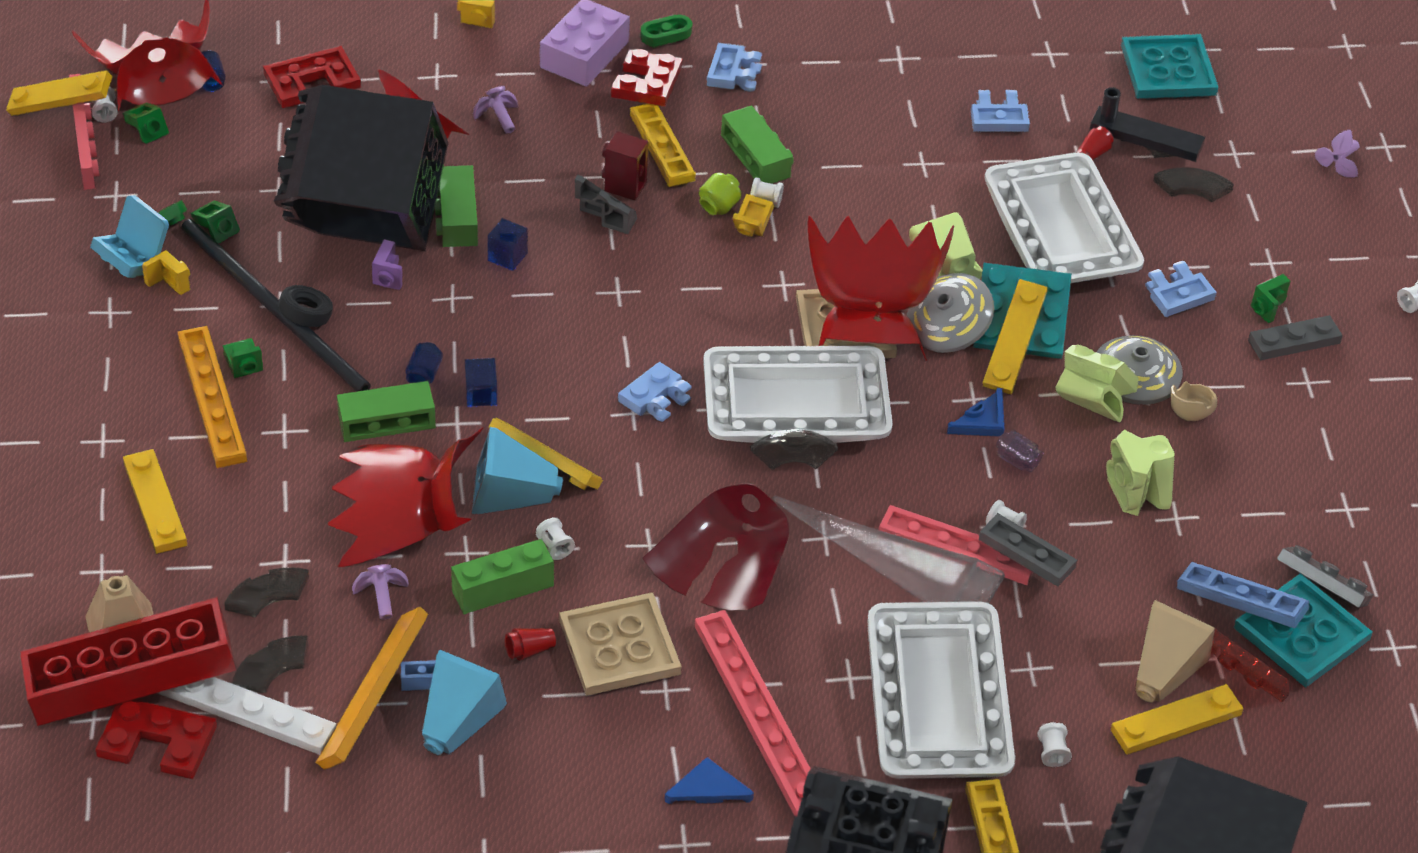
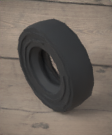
M292 285L286 287L281 293L279 311L284 317L296 324L319 327L329 321L333 311V304L327 295L315 288ZM300 304L308 305V306H310V307H312V308H307V307H304V306H302V305H300Z

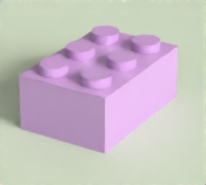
M580 0L541 40L540 68L587 87L629 42L630 17L593 1Z

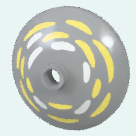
M949 273L937 278L927 298L921 304L908 309L907 316L918 333L922 347L940 353L955 352L972 345L984 335L994 316V300L988 287L980 279L965 273Z
M1138 335L1122 336L1109 340L1096 352L1113 356L1124 362L1139 378L1137 392L1122 395L1121 398L1124 402L1141 405L1158 403L1171 397L1172 385H1175L1176 389H1178L1181 384L1183 371L1178 357L1170 348L1155 339Z

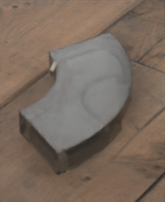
M1189 167L1160 171L1154 175L1153 180L1172 197L1180 194H1194L1204 197L1211 202L1232 192L1234 187L1231 181L1216 173Z
M800 429L783 430L769 434L750 446L751 451L772 470L782 464L791 462L805 463L817 469L838 451L837 444L829 438L816 432Z
M292 567L268 570V574L254 579L248 578L239 584L224 602L225 610L256 618L263 608L273 602L282 600L298 601L309 578V570Z
M289 636L267 643V647L245 658L237 669L232 684L252 692L266 693L270 683L278 675L289 670L304 669L308 636Z

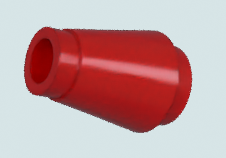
M1104 127L1093 128L1076 153H1084L1090 156L1092 160H1095L1112 148L1114 138L1110 131Z
M514 628L512 632L505 635V648L508 656L511 659L517 658L519 661L553 648L556 645V637L552 628Z

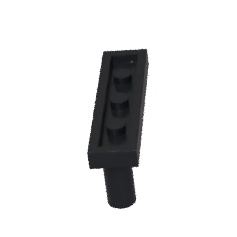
M1114 87L1105 89L1102 106L1098 107L1091 121L1090 130L1101 126L1109 130L1115 139L1190 161H1197L1204 145L1205 136L1119 112L1120 90Z

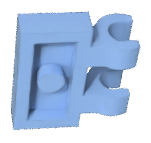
M718 43L707 76V86L734 89L735 84H737L745 91H755L757 82L750 80H755L756 74L761 72L762 64L759 63L762 53L758 51L745 52V46Z
M978 90L979 100L976 101V104H972L971 107L973 132H1028L1030 122L1027 104H1018L1017 90L1005 91L1006 100H1004V104H991L990 91Z
M1184 261L1173 264L1176 272L1170 274L1172 283H1168L1164 274L1159 269L1148 273L1152 281L1146 282V288L1151 293L1150 298L1165 317L1215 299L1217 292L1203 274L1193 275Z
M658 362L618 393V402L640 416L647 411L655 419L663 422L671 416V413L665 410L671 404L666 396L671 397L677 404L684 406L691 400V397L686 394L691 389V385L682 380L680 374L663 363Z

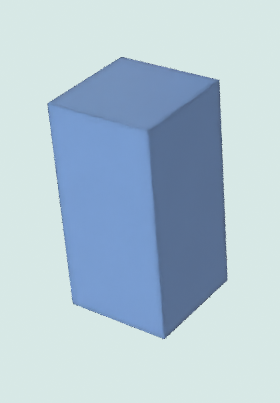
M436 660L401 662L402 691L430 690Z

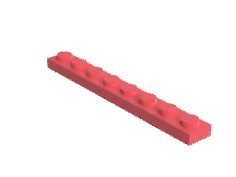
M726 610L696 618L695 628L790 809L794 816H797L807 774L811 770Z

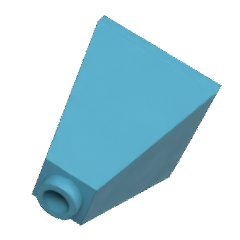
M490 427L476 468L472 514L550 503L553 495L559 496L563 477L557 476L558 467L499 429Z
M439 650L436 656L422 731L425 740L424 747L437 755H441L442 752L450 754L498 714L507 704L500 675Z

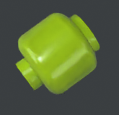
M723 173L713 174L699 189V202L702 208L712 215L728 213L741 198V191L738 187L740 184L737 178L729 173L726 175Z

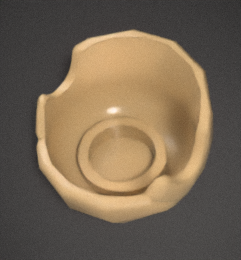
M1185 381L1179 389L1172 385L1171 407L1180 418L1186 421H1199L1215 411L1217 396L1210 387L1202 384H1189Z

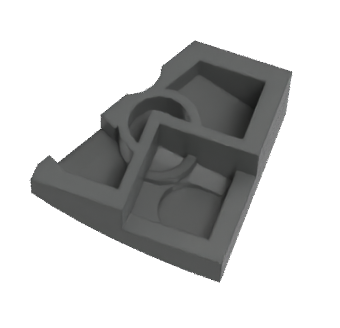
M577 175L575 178V198L580 199V210L602 217L603 227L629 234L637 220L636 211L583 176Z

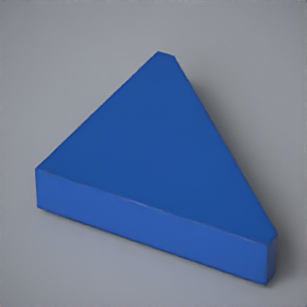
M997 388L996 392L986 400H980L966 410L965 414L955 422H949L947 434L1003 437L1005 427L1002 388Z
M706 757L665 793L664 801L668 804H672L674 801L696 800V803H723V800L742 799L749 803L753 800L754 792Z

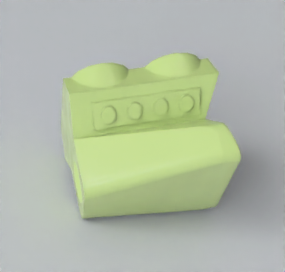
M957 212L930 220L929 222H932L940 249L952 225H954L950 247L938 277L949 273H965L980 279L982 277V269L975 261V252L962 217ZM928 221L910 228L909 238L912 242Z
M1072 345L1065 351V369L1056 385V392L1070 402L1114 421L1121 422L1124 412L1121 396L1136 393L1139 378L1124 362L1113 356L1096 353L1082 345Z
M1123 430L1116 439L1111 441L1112 459L1106 463L1107 480L1123 512L1138 516L1145 500H1148L1159 509H1170L1175 453L1168 439L1163 435L1140 438Z

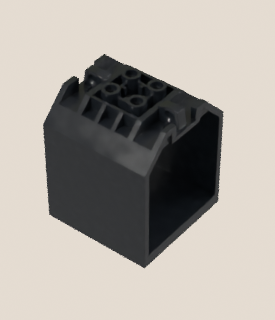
M320 85L299 91L298 98L300 102H305L306 105L297 106L291 128H287L285 131L284 144L287 145L285 155H281L278 162V172L283 183H281L274 202L278 207L291 210H283L282 216L284 220L320 235L382 244L383 240L395 242V247L426 251L449 144L434 103L328 85Z
M1179 756L1139 765L1135 781L1146 785L1127 787L1122 803L1118 802L1111 819L1112 825L1104 834L1100 853H1292L1308 802Z
M813 766L807 774L803 797L798 814L795 816L786 853H943L953 799Z

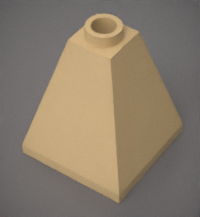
M126 575L122 577L113 576L108 580L100 582L85 617L88 631L93 632L154 614L151 602L129 576Z
M1155 600L1152 604L1136 681V694L1147 702H1153L1154 700L1160 702L1199 670L1211 657L1215 627Z

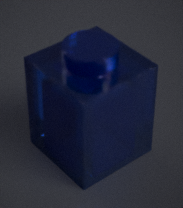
M502 218L488 234V261L514 271L528 253V228Z
M495 358L465 359L467 407L497 405Z

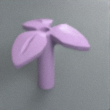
M505 86L495 87L486 92L487 97H482L478 100L473 111V118H479L489 107H492L505 133L509 134L515 130V126L505 107H518V102L514 94L504 91Z
M1351 130L1341 132L1332 140L1334 152L1326 147L1316 150V160L1322 166L1328 167L1334 161L1336 162V172L1348 178L1358 176L1354 162L1346 159L1347 156L1359 149V143L1356 140H1352Z
M388 564L371 566L367 568L368 571L362 572L355 579L352 586L353 594L362 591L373 583L375 585L379 617L382 620L390 619L393 615L387 582L408 587V578L401 570L391 568V565Z

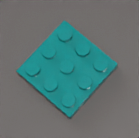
M1201 34L1122 37L1121 48L1137 99L1217 96L1219 87Z
M984 263L981 281L988 287L993 297L994 316L989 328L973 344V348L995 349L1019 279L1048 287L1026 355L1062 359L1072 274Z
M1301 573L1278 589L1279 591L1309 600V609L1296 628L1248 612L1237 618L1234 624V629L1305 688L1368 642L1373 631Z

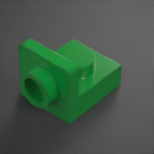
M146 102L122 113L126 124L138 129L143 143L147 144L169 133L162 110L158 106Z
M214 200L190 213L196 224L209 229L211 237L217 243H221L240 232L230 205Z
M1284 274L1263 282L1255 288L1251 307L1267 323L1274 321L1278 306L1287 298L1291 281Z
M252 338L222 345L223 354L234 378L263 371L262 351L259 346H255Z

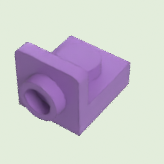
M383 240L372 262V282L375 285L400 290L402 287V267L398 265L399 256L395 255V242Z

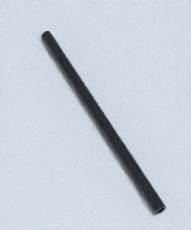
M187 219L183 222L181 226L183 232L356 392L370 389L371 384L308 326L296 324L284 317L279 311V299L192 219Z

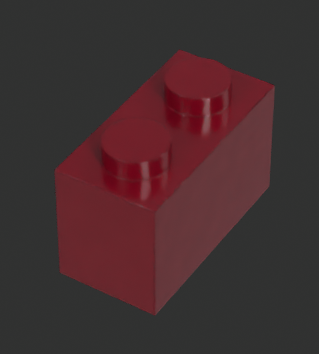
M617 131L611 141L605 143L602 151V157L605 158V165L602 170V178L605 179L604 191L636 201L647 184L648 141Z

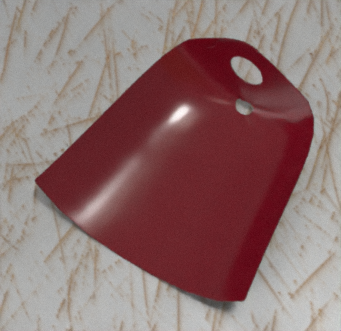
M747 483L727 486L714 491L704 498L642 558L657 578L672 590L686 596L692 582L700 575L710 560L714 545L728 537H734L737 540L738 554L725 562L716 574L710 591L701 603L730 611L749 610L763 604L788 541L789 522L785 513L757 486ZM751 494L758 499L760 507L757 511H750L745 508L742 503L744 495ZM743 523L750 524L753 527L752 530H743Z

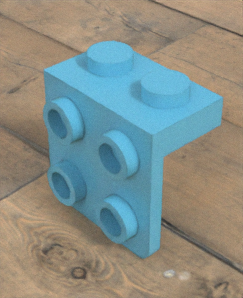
M127 196L116 234L93 237L90 248L98 253L104 261L117 268L120 274L125 277L134 278L143 275L142 264L161 253L169 223L137 196Z

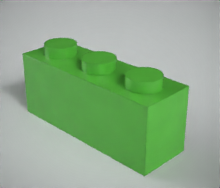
M752 105L722 115L721 136L753 178H760L762 182L772 184L791 177V166L794 163L791 151L784 147L777 133L769 128L765 118L759 115Z
M473 165L444 166L437 195L440 198H437L435 205V216L441 215V218H436L437 236L442 235L443 247L478 246Z
M428 381L337 395L338 417L344 442L436 428L435 406Z
M542 539L451 566L452 592L464 615L553 587L554 561Z

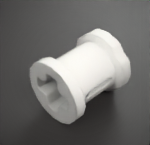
M110 86L106 98L92 101L94 103L92 116L99 122L112 121L118 114L117 106L113 103L116 98L115 91Z
M755 177L750 195L772 201L774 207L779 208L784 183L779 182L777 185L762 182L760 178Z
M1418 281L1414 286L1402 288L1397 293L1398 303L1407 313L1415 312L1418 309Z
M997 500L987 515L986 525L999 513L1017 525L1024 527L1027 514L1023 512L1017 513L1004 506L1003 501Z
M558 518L546 519L536 528V537L542 539L546 544L552 559H563L574 550L575 542L564 533L562 523Z
M1051 722L1044 724L1037 732L1038 739L1042 742L1044 750L1041 759L1046 766H1064L1072 758L1071 751L1066 745L1067 728L1062 723Z

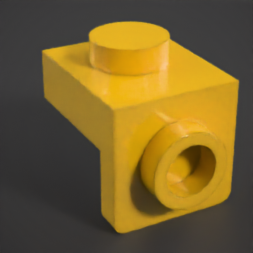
M458 0L457 11H461V23L487 28L493 27L495 23L494 0Z
M746 194L739 213H734L732 218L737 231L746 236H753L755 234L762 237L774 208L773 202Z
M167 250L142 264L144 282L148 287L164 280L180 295L190 290V271L183 261H178Z

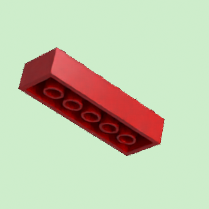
M217 597L20 652L27 700L38 726L236 671L226 622Z

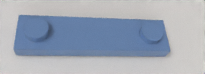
M1194 562L1190 563L1177 580V589L1292 628H1296L1309 609V600Z

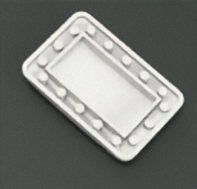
M1069 153L994 165L986 170L985 182L1026 268L1072 274L1071 283L1134 273L1143 267L1144 257L1090 156L1084 153Z
M729 346L712 347L704 353L707 425L709 434L716 439L772 444L841 443L882 439L889 436L892 431L893 423L885 357L883 352L876 347Z
M986 602L880 603L874 605L868 613L867 622L876 733L882 771L886 775L898 779L1001 777L1009 774L1014 768L1015 753L997 610Z

